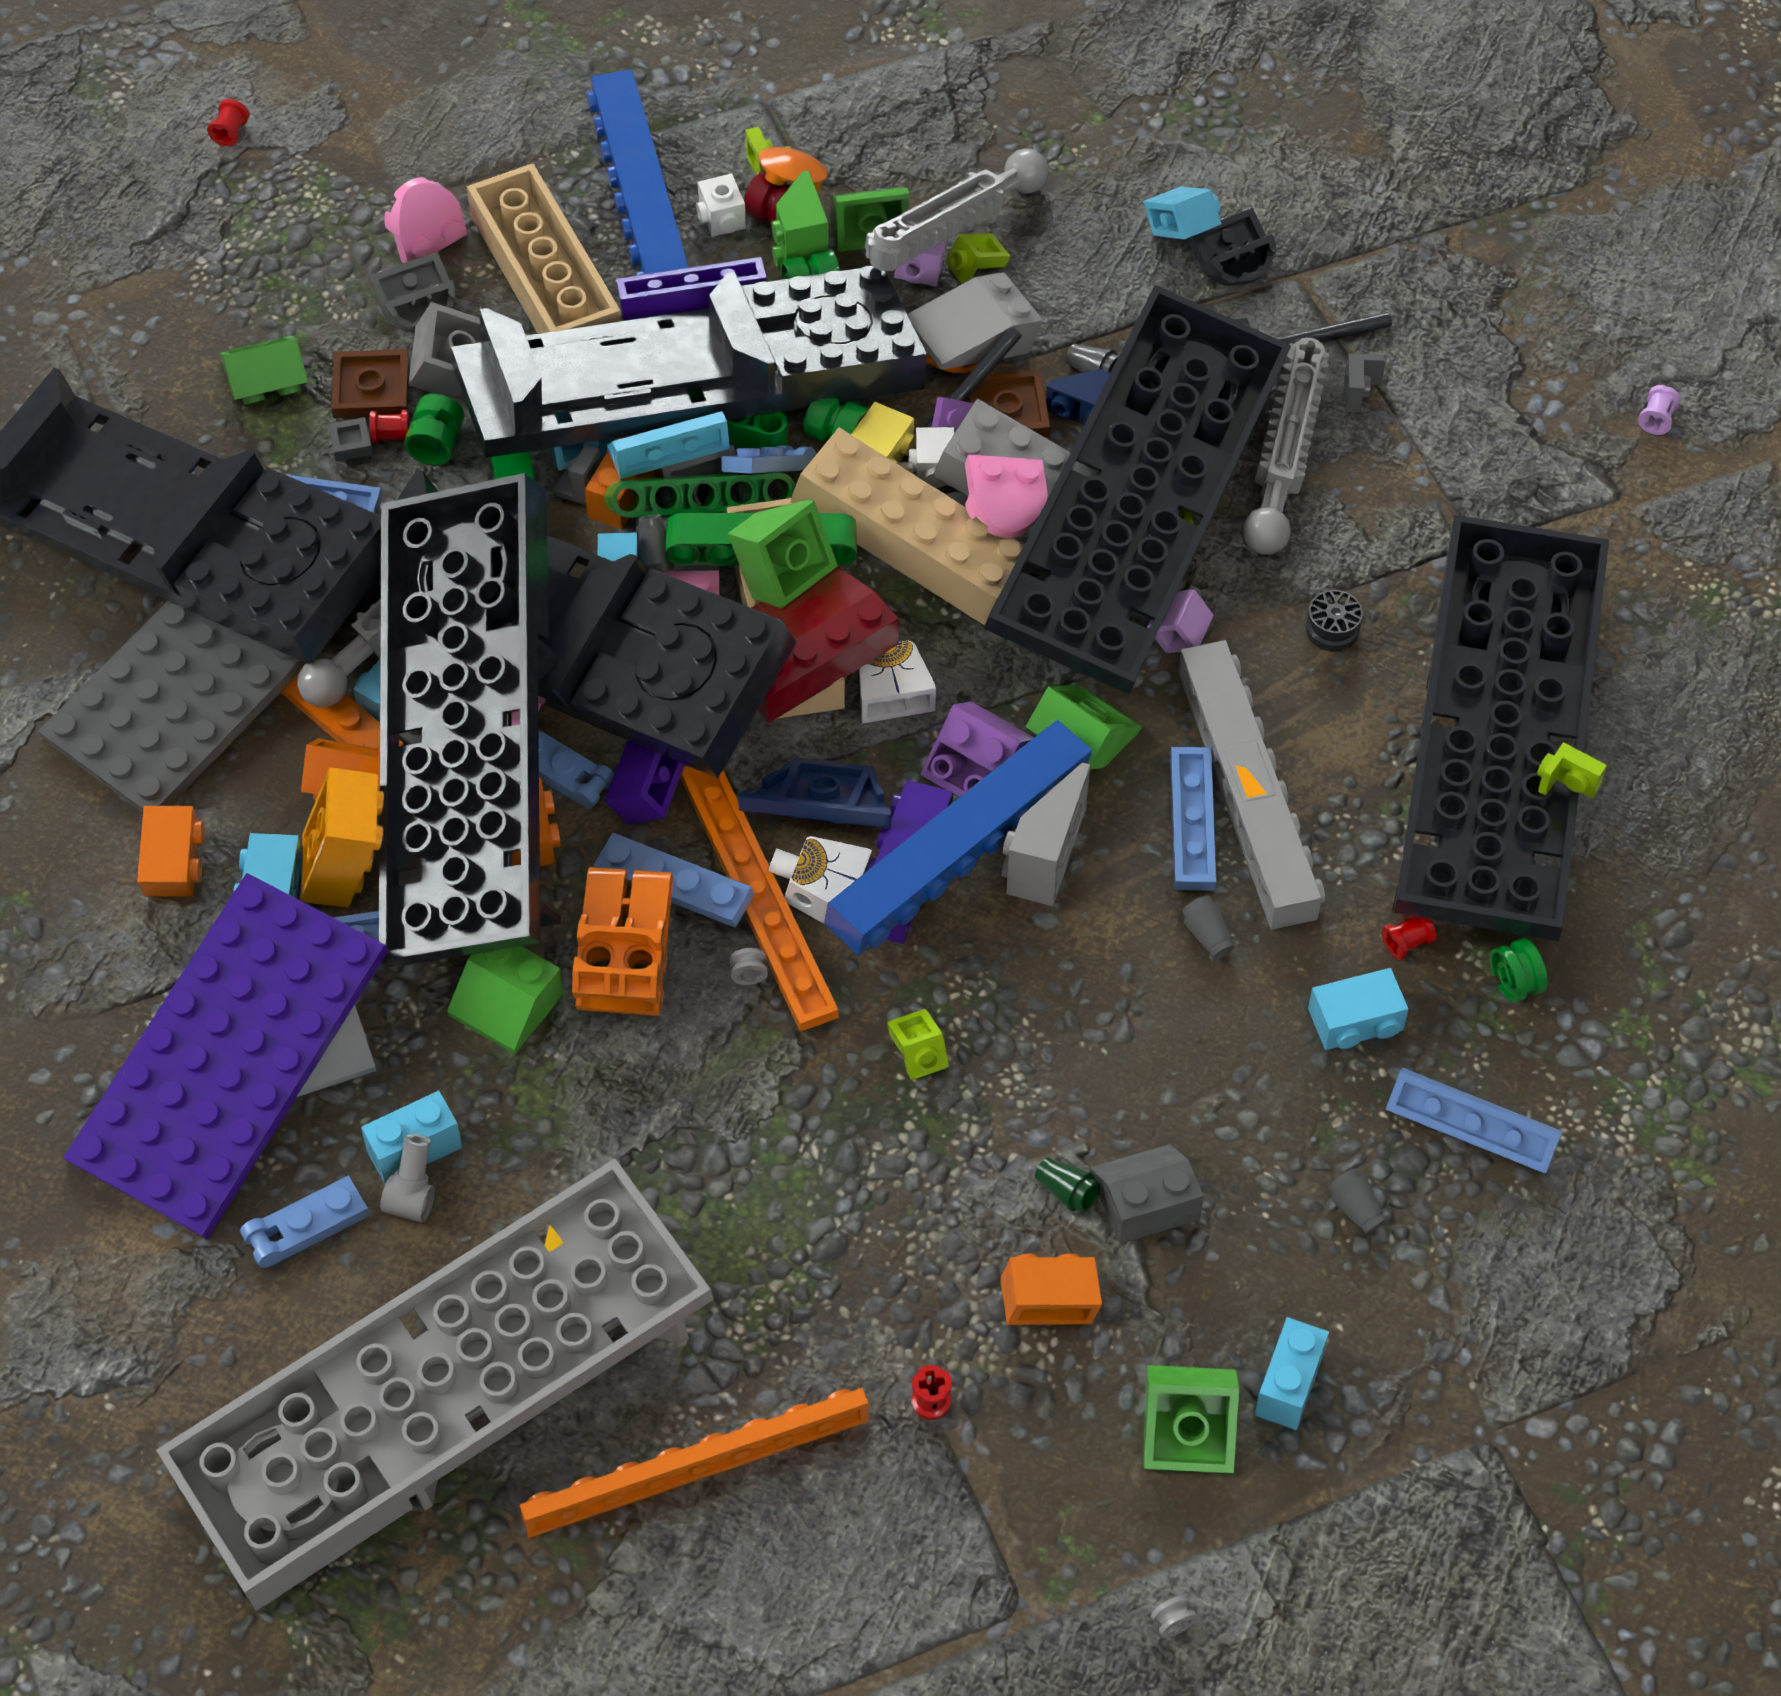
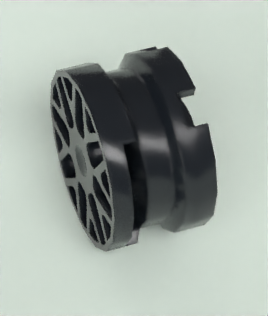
M1326 590L1317 594L1312 599L1308 610L1306 622L1307 637L1315 646L1331 652L1342 651L1343 647L1347 645L1352 647L1358 640L1363 618L1362 605L1356 597L1340 590ZM1326 595H1329L1332 600H1327ZM1342 597L1347 598L1346 602L1340 601Z

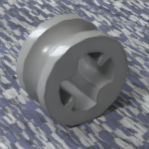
M744 948L735 951L729 957L730 966L732 967L731 979L735 983L753 985L762 982L768 976L767 967L765 966L766 954L762 950Z
M1181 1595L1171 1598L1159 1605L1151 1613L1150 1616L1154 1623L1161 1624L1158 1631L1162 1638L1175 1636L1188 1629L1197 1621L1198 1617L1195 1611L1187 1609L1190 1602L1186 1596Z

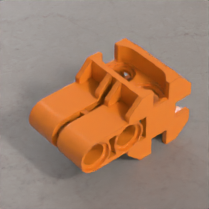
M589 867L583 914L580 917L577 930L578 953L577 957H574L572 994L576 998V1009L660 1016L664 997L663 977L664 973H666L668 960V929L672 902L673 874L672 872L634 870L631 896L627 898V869ZM624 916H628L625 926L623 927ZM597 962H610L607 967L592 966ZM635 963L649 965L643 969H631Z

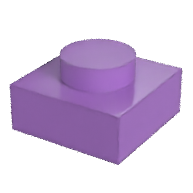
M938 397L932 427H954L955 434L974 404Z

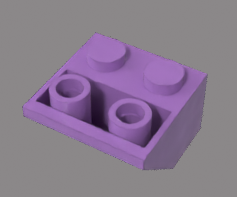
M972 701L953 704L920 775L942 788L952 791L954 795L961 797L1035 737Z

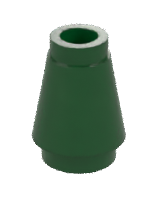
M1049 1157L1042 1160L1035 1172V1179L1041 1182L1070 1211L1078 1210L1082 1213L1088 1211L1099 1196L1101 1186L1099 1182L1095 1181L1092 1173L1056 1160L1054 1161Z

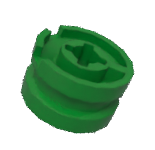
M1522 938L1512 942L1510 948L1503 945L1491 951L1490 967L1492 975L1499 976L1502 984H1499L1497 987L1507 1001L1512 1000L1513 1003L1525 999L1527 994L1534 996L1546 991L1548 986L1546 968L1540 953L1529 939Z

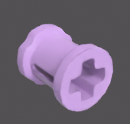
M1665 385L1652 387L1647 398V408L1643 409L1638 417L1640 427L1654 435H1663L1669 432L1672 426V413L1678 409L1681 400L1679 393L1674 388Z

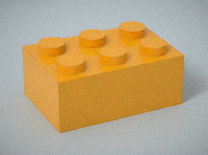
M333 767L328 768L303 831L300 901L349 908L354 894L361 893L364 883V872H370L374 850L380 849L383 837V826L377 825V816H380L384 801L383 791H378V774Z

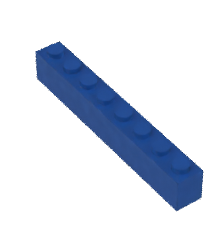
M633 70L591 76L592 91L586 92L590 113L596 112L597 116L593 117L597 138L603 137L604 141L600 142L602 159L604 163L610 162L611 167H607L610 188H617L618 192L614 193L616 210L618 214L624 213L625 218L621 219L624 239H631L632 244L628 245L632 267L638 266L640 270L636 271V276L689 268Z
M1057 719L830 900L827 904L824 924L858 956L870 946L873 949L879 947L889 936L890 930L899 923L905 925L910 922L924 902L928 899L931 901L938 899L945 892L950 881L957 876L963 878L969 874L975 867L977 859L986 852L989 855L996 852L1004 843L1008 831L1016 830L1020 817L1082 762L1089 763L1092 750Z

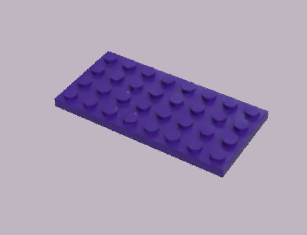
M246 873L63 1159L207 1240L389 951L385 944Z

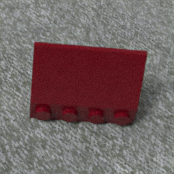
M838 566L782 609L762 601L751 607L782 620L797 642L758 711L770 723L830 687L835 681L848 676L897 646L898 617L874 590Z

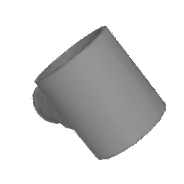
M410 1134L404 1138L400 1169L396 1170L394 1175H391L385 1184L380 1203L381 1212L419 1223H424L428 1219L435 1197V1187L428 1184L429 1177L425 1173L431 1143L428 1137Z

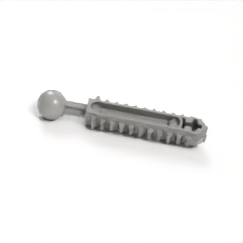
M1026 148L1015 151L1005 164V172L998 176L987 169L977 174L969 172L968 179L960 181L957 185L904 212L898 217L878 225L872 233H868L865 243L866 258L870 259L873 267L882 271H892L901 264L917 257L988 216L990 217L992 214L999 216L1005 194L1012 190L1023 194L1034 193L1045 185L1049 176L1047 160L1040 152Z
M1301 338V340L1294 344L1290 343L1292 346L1279 375L1280 378L1274 396L1261 458L1254 479L1255 483L1262 486L1260 496H1263L1262 503L1259 509L1249 514L1243 524L1245 543L1251 550L1260 555H1272L1281 551L1290 539V522L1283 514V509L1288 494L1299 493L1307 467L1305 463L1308 458L1310 441L1314 432L1313 428L1316 423L1318 406L1324 388L1323 384L1329 366L1327 363L1330 357L1329 353H1326L1323 345L1313 338Z
M381 599L371 605L367 612H358L356 614L358 620L351 626L358 633V636L333 659L318 658L314 659L310 665L307 663L298 674L297 681L299 693L304 701L317 708L335 705L341 701L347 692V676L373 652L380 658Z

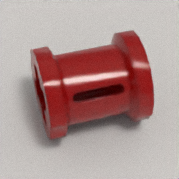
M224 99L219 105L218 117L209 123L207 132L215 143L222 146H233L238 140L239 135L237 132L239 128L247 123L250 114L247 107L241 102L234 99Z
M402 410L401 414L378 415L376 411H370L369 421L372 445H378L379 441L402 440L404 443L410 427L408 410Z
M1411 915L1410 918L1395 926L1391 924L1384 926L1381 933L1386 948L1397 960L1405 958L1409 950L1423 943L1431 944L1437 939L1435 927L1430 919Z
M937 1365L921 1367L912 1379V1407L915 1413L924 1419L936 1420L942 1418L951 1407L950 1392L952 1390V1379L947 1371ZM928 1376H931V1381H927ZM928 1390H934L935 1395H930ZM932 1404H936L935 1409H932Z

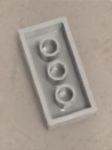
M977 399L943 450L933 476L969 496L965 462L969 454L1038 459L1043 461L1048 499L1070 452ZM1076 462L1073 468L1074 471L1087 477H1096L1098 473L1097 470L1079 462ZM1034 526L1029 528L1027 531L1031 532Z

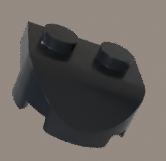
M1253 207L1221 219L1222 225L1187 238L1205 275L1216 283L1228 286L1244 285L1262 278L1270 269L1276 252L1273 235L1266 236Z

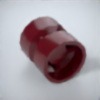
M760 171L755 175L747 188L744 197L745 214L762 222L768 218L771 223L776 221V204L793 183L787 182L784 185L772 184L765 179L766 172Z

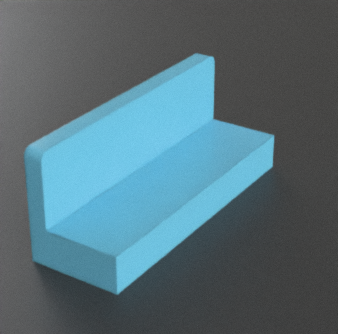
M722 411L615 440L607 445L609 455L620 479L730 449L727 420Z

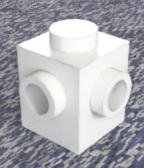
M728 174L699 181V202L696 203L697 216L701 224H707L711 236L714 237L746 229L745 203L733 175Z

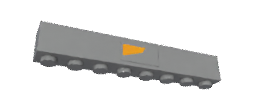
M1226 640L1181 649L1178 674L1205 748H1211L1212 768L1270 929L1273 930L1318 920L1320 905L1325 902L1324 887L1321 880L1315 879L1311 870L1313 868V860L1310 849L1307 845L1302 846L1300 841L1301 831L1296 813H1290L1287 806L1288 792L1285 782L1283 780L1278 781L1274 752L1271 748L1266 749L1263 723L1259 716L1254 717L1252 712V694L1248 685H1242L1240 679L1241 666L1238 656L1236 654L1231 655Z

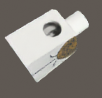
M909 640L898 642L897 646L859 668L862 724L935 711V683L914 642Z
M811 836L806 838L800 856L776 848L768 871L790 879L785 894V899L789 905L824 923L828 902L864 874L872 850Z

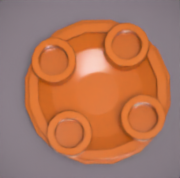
M776 146L765 148L759 153L758 160L766 170L765 179L772 184L784 185L786 182L793 183L801 172L809 170L815 189L819 191L822 182L827 179L828 171L825 166L815 157L801 150Z

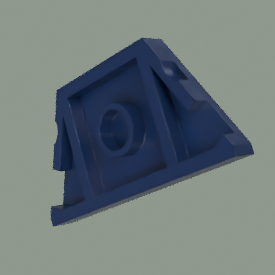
M795 757L784 764L779 771L772 772L764 777L761 789L753 794L744 790L738 796L739 810L784 815L795 819L826 820L835 824L851 823L884 828L891 827L890 807L886 808L884 793L881 785L877 783V775L873 766Z

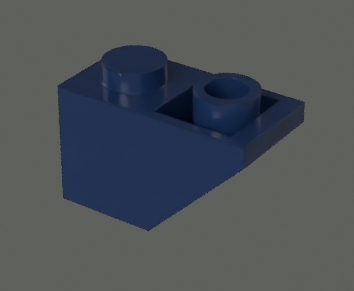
M1098 369L1050 381L1047 385L1046 393L1047 411L1060 418H1067L1085 425L1110 373Z

